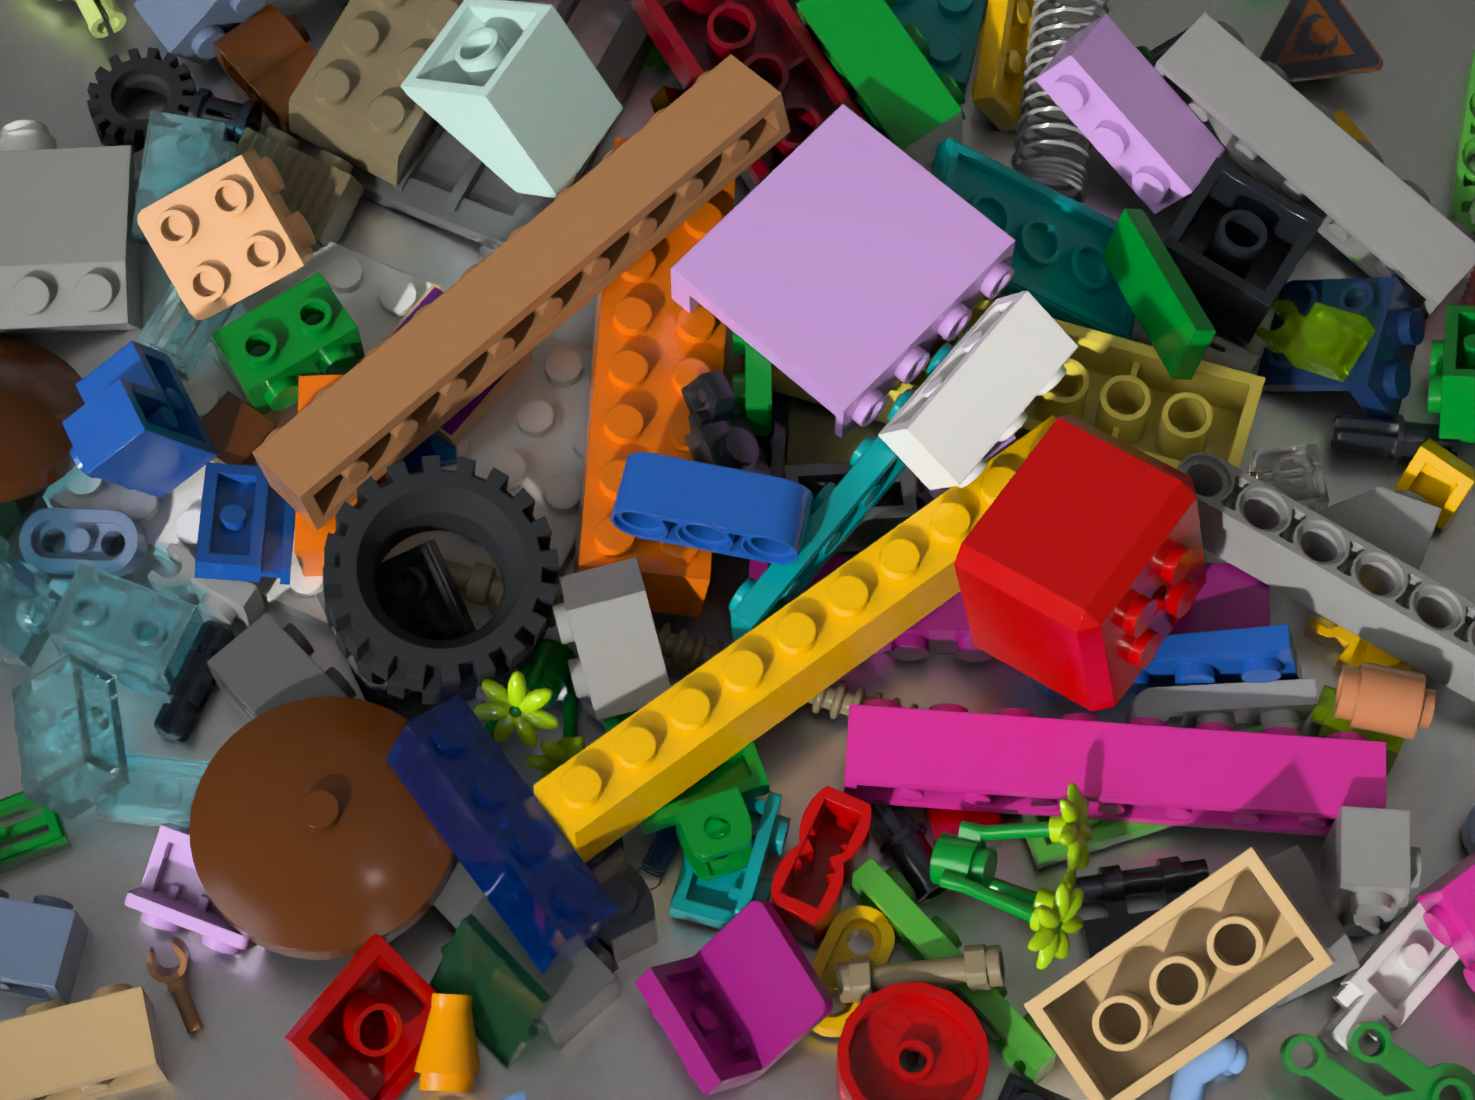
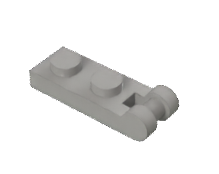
M1314 678L1278 680L1267 683L1242 682L1148 688L1136 696L1126 716V724L1135 718L1150 717L1165 721L1167 727L1196 726L1206 722H1219L1228 724L1235 730V724L1261 722V725L1264 724L1265 728L1288 727L1294 729L1301 726V720H1307L1318 705L1316 682Z

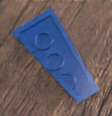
M1289 624L1167 635L1154 659L1146 668L1142 669L1124 695H1138L1144 689L1154 687L1242 682L1267 683L1278 680L1303 679ZM1029 677L1037 695H1046L1048 698L1056 700H1070Z

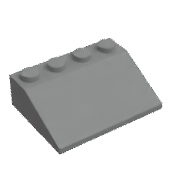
M133 146L0 151V334L16 336L141 330Z

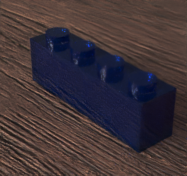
M458 694L406 722L386 761L542 975L593 944L619 908L463 697Z

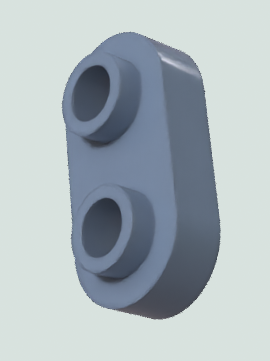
M43 508L34 512L24 522L19 535V548L28 564L51 574L120 577L130 574L143 562L147 553L148 538L144 527L138 520L116 510ZM64 533L66 538L65 545L61 551L55 553L53 551V541L58 534ZM123 535L125 539L124 549L120 554L114 556L111 551L112 542L116 537Z

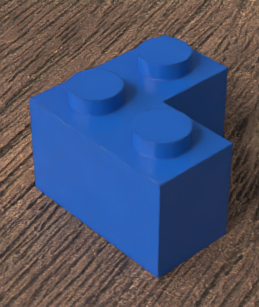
M130 341L75 384L85 405L65 419L62 424L73 445L70 448L72 459L87 476L115 483L129 490L134 489L163 498L204 467L206 462H210L218 456L168 354L135 341Z

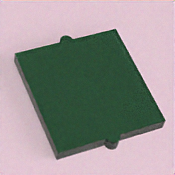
M470 914L462 919L452 941L441 947L443 958L429 985L438 994L473 995L472 1013L476 1036L507 1068L517 1061L526 1043L538 1036L539 1031L536 1025L552 997L473 914Z

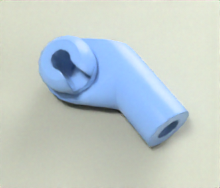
M1230 1034L1174 1072L1169 1100H1204L1207 1082L1221 1073L1229 1076L1240 1074L1245 1069L1249 1060L1247 1046Z

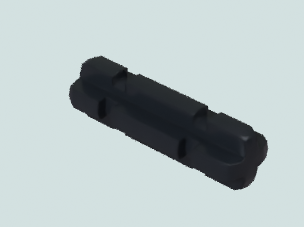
M211 620L201 625L194 640V643L197 644V649L189 650L167 694L171 697V702L163 703L154 721V727L158 734L178 743H184L189 739L197 723L193 719L194 714L202 712L216 684L207 661L236 638L232 629Z

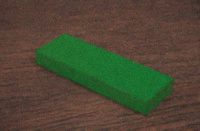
M1124 208L1105 248L1102 259L1172 379L1191 380L1216 330L1144 210Z

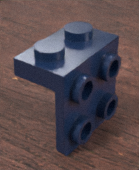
M1397 277L1289 281L1280 292L1257 376L1265 377L1263 385L1265 391H1350L1368 417L1391 419L1394 414L1399 413L1402 399L1406 398L1410 391V368L1416 346L1422 343L1425 335L1424 315Z

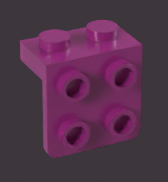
M767 899L750 902L693 957L650 967L635 981L636 986L649 1005L652 1016L662 1026L683 1060L687 1073L697 1083L704 1096L756 1081L827 1017L833 1008L831 995L780 915Z

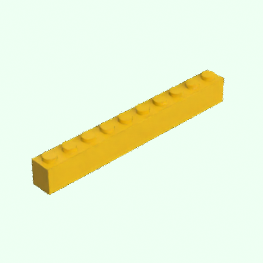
M1052 415L989 460L984 471L973 482L962 488L958 486L951 487L535 783L533 787L538 819L577 866L580 867L959 593L960 587L954 562L961 543L1049 430L1056 418Z

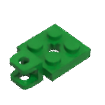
M638 710L601 719L605 732L607 733ZM754 742L747 745L640 823L644 835L676 825V834L687 863L693 873L703 881H710L745 869L748 866L752 852V824L744 802L766 795L770 791V783ZM729 854L727 857H725V858H723V859H714V858H717V857H720V856Z

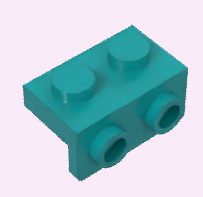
M769 791L766 801L751 799L744 802L752 824V852L747 868L710 881H703L693 873L684 855L669 907V916L723 929L750 902L760 899L770 900L773 879L763 877L769 854L781 857L791 818L781 815L782 794ZM726 854V855H723V856H720V857H717V858H714V859H723V858L727 857L729 854Z

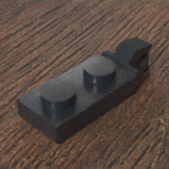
M722 370L703 373L681 389L691 414L688 416L691 432L685 436V440L694 461L772 476L750 422L745 416V411L739 403H735L736 396Z

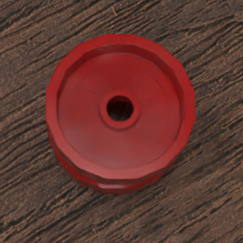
M923 982L890 984L866 996L846 1019L837 1046L836 1079L838 1100H981L990 1060L987 1035L973 1009L951 991ZM906 1063L910 1070L919 1064L923 1069L919 1072L911 1073L904 1070L901 1064Z

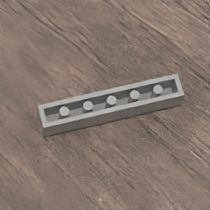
M1204 12L1156 62L1154 68L1225 147L1226 150L1224 152L1259 182L1323 218L1324 220L1317 232L1371 278L1397 277L1413 302L1422 311L1425 321L1475 267V235L1469 228L1456 220H1448L1430 204L1428 195L1421 187L1412 181L1401 180L1383 164L1381 155L1374 147L1365 141L1353 139L1337 125L1334 115L1326 106L1315 100L1309 101L1290 85L1288 76L1279 66L1270 61H1262L1244 46V41L1240 34L1229 24L1222 21L1216 22Z

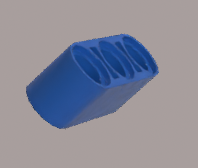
M639 452L627 456L610 520L616 528L631 536L783 565L791 564L797 561L813 495L805 486L785 478L655 453Z

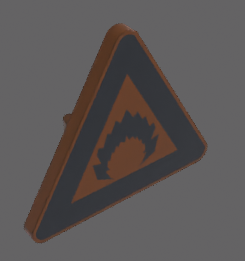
M1290 0L1260 56L1262 61H1270L1279 66L1288 76L1290 83L1377 72L1383 67L1381 56L1341 0Z

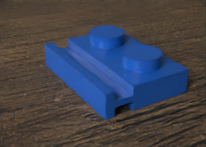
M206 462L195 557V578L260 583L261 577L280 578V584L290 585L295 509L269 485L260 466Z

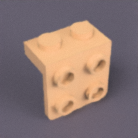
M254 148L147 206L139 212L137 217L142 232L187 310L197 320L210 318L305 266L315 257L310 246L316 244V240L309 224L299 211L290 213L279 193L285 189L279 171L268 156L260 159Z

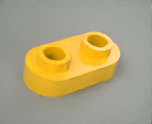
M852 906L841 911L831 922L811 964L830 995L839 996L836 981V966L838 962H846L851 958L870 956L875 965L890 963L894 951L895 934L893 927L888 923L889 919L879 910L869 906ZM855 937H865L871 941L873 948L870 952L859 955L850 950L848 943ZM856 1002L845 1003L846 1006L841 1012L829 1014L812 1030L826 1037H841L846 1019L859 1004Z

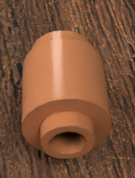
M1361 662L1359 668L1343 665L1335 695L1333 717L1348 720V726L1351 728L1413 739L1418 727L1426 729L1430 727L1435 708L1436 690L1425 688L1426 675L1422 673Z

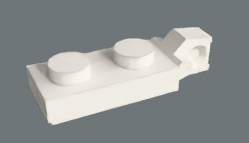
M1416 897L1359 961L1360 967L1349 972L1340 982L1342 986L1332 996L1342 1008L1333 1015L1318 1036L1336 1054L1344 1050L1348 1051L1346 1037L1351 1027L1356 1023L1371 1021L1382 1024L1388 1031L1399 1029L1460 959L1451 946H1445L1440 943L1429 931L1423 919V914L1426 911ZM1367 1029L1360 1035L1358 1043L1367 1033L1375 1041L1380 1039L1374 1030Z

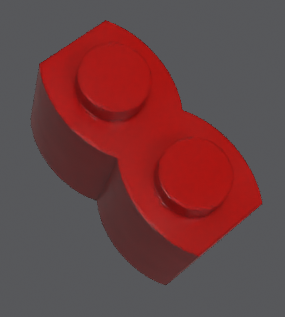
M830 786L820 790L806 807L799 828V844L791 849L782 859L774 874L771 886V903L792 936L812 945H816L824 939L831 922L840 913L843 886L851 881V874L864 863L869 848L871 804Z

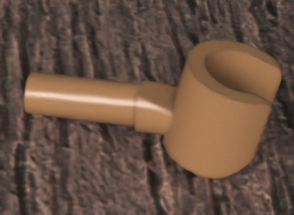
M173 937V948L179 957L180 963L172 968L163 967L158 963L156 953L153 947H151L146 965L153 979L167 984L170 994L174 997L186 1030L190 1034L204 1027L184 975L189 960L188 947L183 940Z

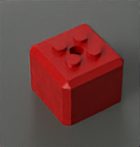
M1071 414L1058 417L963 540L958 551L954 567L974 646L1091 712L1115 707L1142 669L1146 668L1154 659L1161 643L1178 620L1190 610L1197 594L1207 582L1198 503L1192 477Z

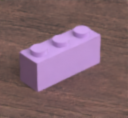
M1104 14L1070 37L1035 78L1036 82L1052 98L1055 104L1061 108L1154 214L1192 193L1216 157L1220 158L1226 150L1107 14Z

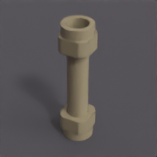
M985 944L964 946L963 956L875 965L870 956L851 958L849 961L837 963L836 981L841 1003L856 1002L860 1004L866 996L890 984L923 982L933 986L967 983L971 992L992 990V987L1005 986V965L1000 945L986 946Z

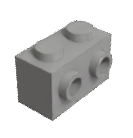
M637 557L559 577L565 602L552 605L562 644L574 641L576 643L579 657L568 660L577 699L590 696L596 720L639 710L669 689L670 683Z
M1341 806L1321 848V886L1329 907L1338 918L1347 935L1358 937L1376 935L1380 932V929L1387 930L1400 908H1407L1410 889L1419 887L1422 871L1420 847H1410V810Z

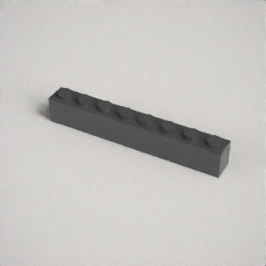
M267 612L207 661L216 685L250 721L275 707L297 700L324 696L349 698L357 696L352 686L337 669L331 666L324 672L310 658L315 652L312 645L292 623L282 628ZM459 800L461 832L457 858L443 891L429 911L559 1049H562L620 996L617 977L614 975L619 966L598 941L591 939L585 944L569 928L574 920L568 910L554 895L547 892L541 898L524 881L529 876V872L522 862L506 846H502L498 851H495L480 835L485 831L481 820L463 801Z

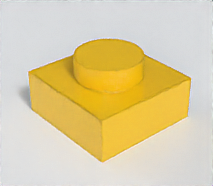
M1429 438L1420 446L1393 491L1407 490L1423 497L1428 504L1441 508L1436 526L1444 530L1452 522L1475 486V469Z

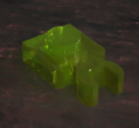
M1277 300L1272 307L1279 317L1285 321V324L1277 330L1259 327L1255 333L1268 350L1274 353H1284L1294 367L1344 382L1373 336L1375 329L1366 317L1315 302L1306 317L1300 313L1292 302Z

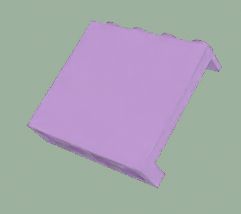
M842 104L671 268V298L688 313H691L700 304L833 413L836 416L835 434L842 439L857 423L861 427H865L878 416L886 404L887 397L885 395L900 380L908 384L920 374L930 358L928 352L942 338L951 341L962 332L971 319V309L984 296L993 299L1002 292L1014 274L1011 264L1016 240L847 106Z

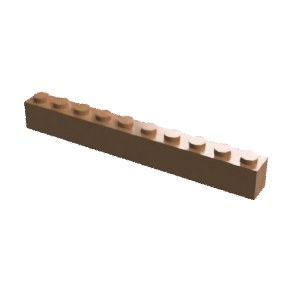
M731 54L715 68L700 75L691 88L667 108L657 111L644 127L621 146L610 150L596 167L574 185L563 189L555 200L531 221L516 228L510 234L507 241L479 264L469 267L454 285L432 303L421 307L407 324L383 344L373 347L359 364L336 383L322 389L314 401L288 423L274 429L265 441L252 452L269 485L318 531L336 516L345 501L350 504L357 498L358 486L371 476L375 482L387 473L388 466L400 462L791 132L782 93Z

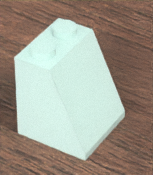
M464 0L401 84V88L414 102L515 192L556 198L563 189L572 185L579 170L596 146L606 137L608 129L623 110L622 105L555 7L550 4L509 0Z

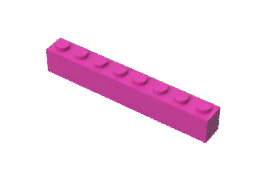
M870 699L865 701L863 705H849L843 792L869 804L1051 817L1062 815L1060 799H1068V784L1075 783L1079 787L1082 797H1086L1089 801L1090 807L1087 819L1327 836L1341 806L1386 809V742L1367 741L1365 735L1356 732H1336L1328 735L1327 738L1300 736L1299 731L1288 727H1271L1262 730L1260 733L1234 731L1232 726L1219 722H1206L1198 724L1194 728L1167 727L1165 721L1150 717L1135 718L1125 724L1101 722L1098 716L1088 713H1070L1062 716L1061 719L1035 717L1031 711L1020 708H1005L996 711L995 714L969 713L968 709L964 706L951 703L935 704L927 710L902 708L899 702L889 699Z

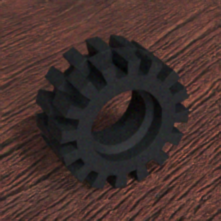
M148 47L147 58H141L138 48L129 49L127 51L130 60L122 62L118 54L108 59L112 68L110 72L100 66L94 73L97 83H89L87 92L90 100H87V104L100 141H104L105 146L131 145L133 146L134 154L187 127L190 103L194 94L197 93L194 79L184 63L179 66L177 56L168 52L162 60L157 48ZM156 93L167 98L166 107L153 117L131 119L123 114L125 105L139 95Z

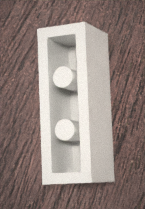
M1028 290L997 298L881 430L878 436L929 490L953 486L965 487L984 471L988 464V460L984 456L995 443L1006 440L1025 423L1028 415L1024 410L1036 396H1041L1050 391L1062 380L1067 371L1063 364L1078 348V345Z

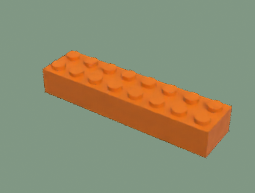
M615 137L613 148L621 146L629 138ZM735 179L597 295L573 573L637 557L651 612L700 617L710 582L712 552L631 536L616 528L612 524L610 517L627 456L633 453L647 452L694 461L685 440V436L691 432L688 416L691 414L681 389L703 373L719 370L723 372L726 325L701 304L691 313H688L671 298V268L734 209Z

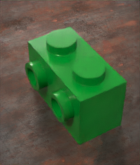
M320 272L210 334L221 365L248 405L263 415L272 410L280 411L286 409L298 401L299 376L346 374L355 366L359 359L365 357L357 325Z
M1446 305L1444 340H1432L1427 413H1440L1439 439H1458L1467 443H1475V306Z

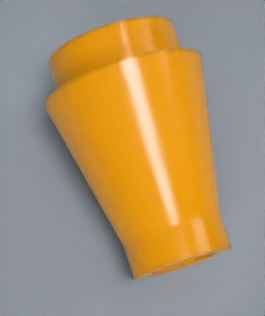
M432 993L431 1009L414 1072H420L419 1090L474 1092L475 1075H482L472 1013L473 995Z

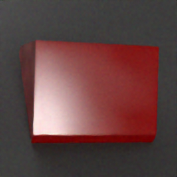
M374 933L287 1033L284 1039L297 1063L343 1100H396L419 1073L414 1072L431 1009L432 993H438L381 935Z

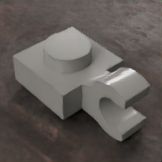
M170 543L166 548L170 560L182 566L177 575L164 577L153 570L147 575L153 589L164 597L178 598L186 594H196L199 599L198 607L214 621L225 626H230L235 621L248 628L267 611L258 586L251 582L195 578V557L192 556L187 548L179 544Z

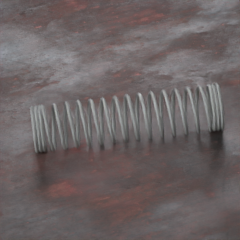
M1033 0L1035 3L1031 14L1033 21L1030 23L1029 29L1031 37L1027 43L1029 53L1025 58L1026 70L1023 73L1022 81L1024 86L1021 88L1020 95L1022 102L1018 110L1020 119L1016 124L1018 135L1014 139L1013 147L1016 152L1012 155L1011 165L1014 170L1030 178H1054L1071 184L1044 185L1056 191H1068L1076 188L1078 193L1070 196V198L1083 204L1085 202L1088 173L1084 168L1090 164L1091 158L1086 151L1092 147V143L1077 126L1070 125L1074 124L1070 119H1059L1040 113L1050 110H1062L1054 101L1042 96L1048 95L1044 90L1035 92L1031 88V85L1036 82L1035 78L1037 77L1033 69L1038 65L1044 68L1047 65L1046 62H1050L1056 55L1057 51L1046 46L1065 44L1069 37L1059 36L1048 30L1056 28H1076L1082 30L1095 21L1071 22L1050 15L1051 13L1062 11L1079 12L1098 19L1101 16L1092 10L1102 7V16L1104 14L1108 15L1109 8L1106 3L1110 0H1094L1099 4L1078 7L1063 4L1056 0H1048L1051 4L1058 7L1047 11L1042 7V3L1046 0ZM1046 16L1057 24L1043 27L1039 20ZM1044 32L1047 36L1056 40L1041 43L1037 36ZM1043 49L1054 56L1039 59L1035 53L1037 50ZM1027 91H1028L1029 93H1031L1032 95L1026 97ZM1037 98L1049 104V106L1034 109L1028 102ZM1026 107L1029 110V112L1024 114V110ZM1034 114L1048 122L1032 126L1028 123L1027 118ZM1022 124L1028 128L1022 130ZM1046 127L1065 128L1076 131L1079 134L1059 136L1039 129ZM1032 131L1048 139L1029 142L1024 135ZM1082 138L1087 140L1084 148L1069 142ZM1020 140L1026 145L1020 147ZM1037 145H1063L1074 148L1077 151L1055 152L1045 150ZM1031 148L1048 156L1028 159L1022 152L1025 149ZM1083 154L1084 163L1080 165L1073 160L1063 157H1074ZM1018 157L1022 159L1023 162L1017 164ZM1055 162H1061V163L1069 164V165L1074 166V168H1071V167H1069V166H1066V165H1063V164H1060V163H1055Z

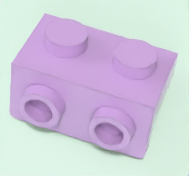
M170 822L161 824L141 886L128 891L124 905L141 911V921L152 927L176 932L179 931L181 926L202 934L201 943L219 952L239 954L241 949L246 950L256 946V943L234 929L221 916L209 899L193 863L189 829Z

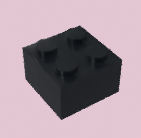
M1216 157L1162 242L1210 322L1249 344L1324 219Z

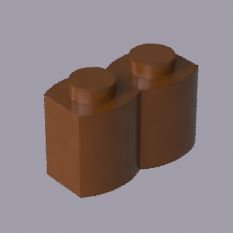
M268 4L215 41L213 46L220 68L248 100L251 99L261 103L262 115L273 128L283 131L295 139H299V136L289 132V99L318 52L309 45L311 42L310 35L302 22L293 13L290 12L284 16L276 7Z

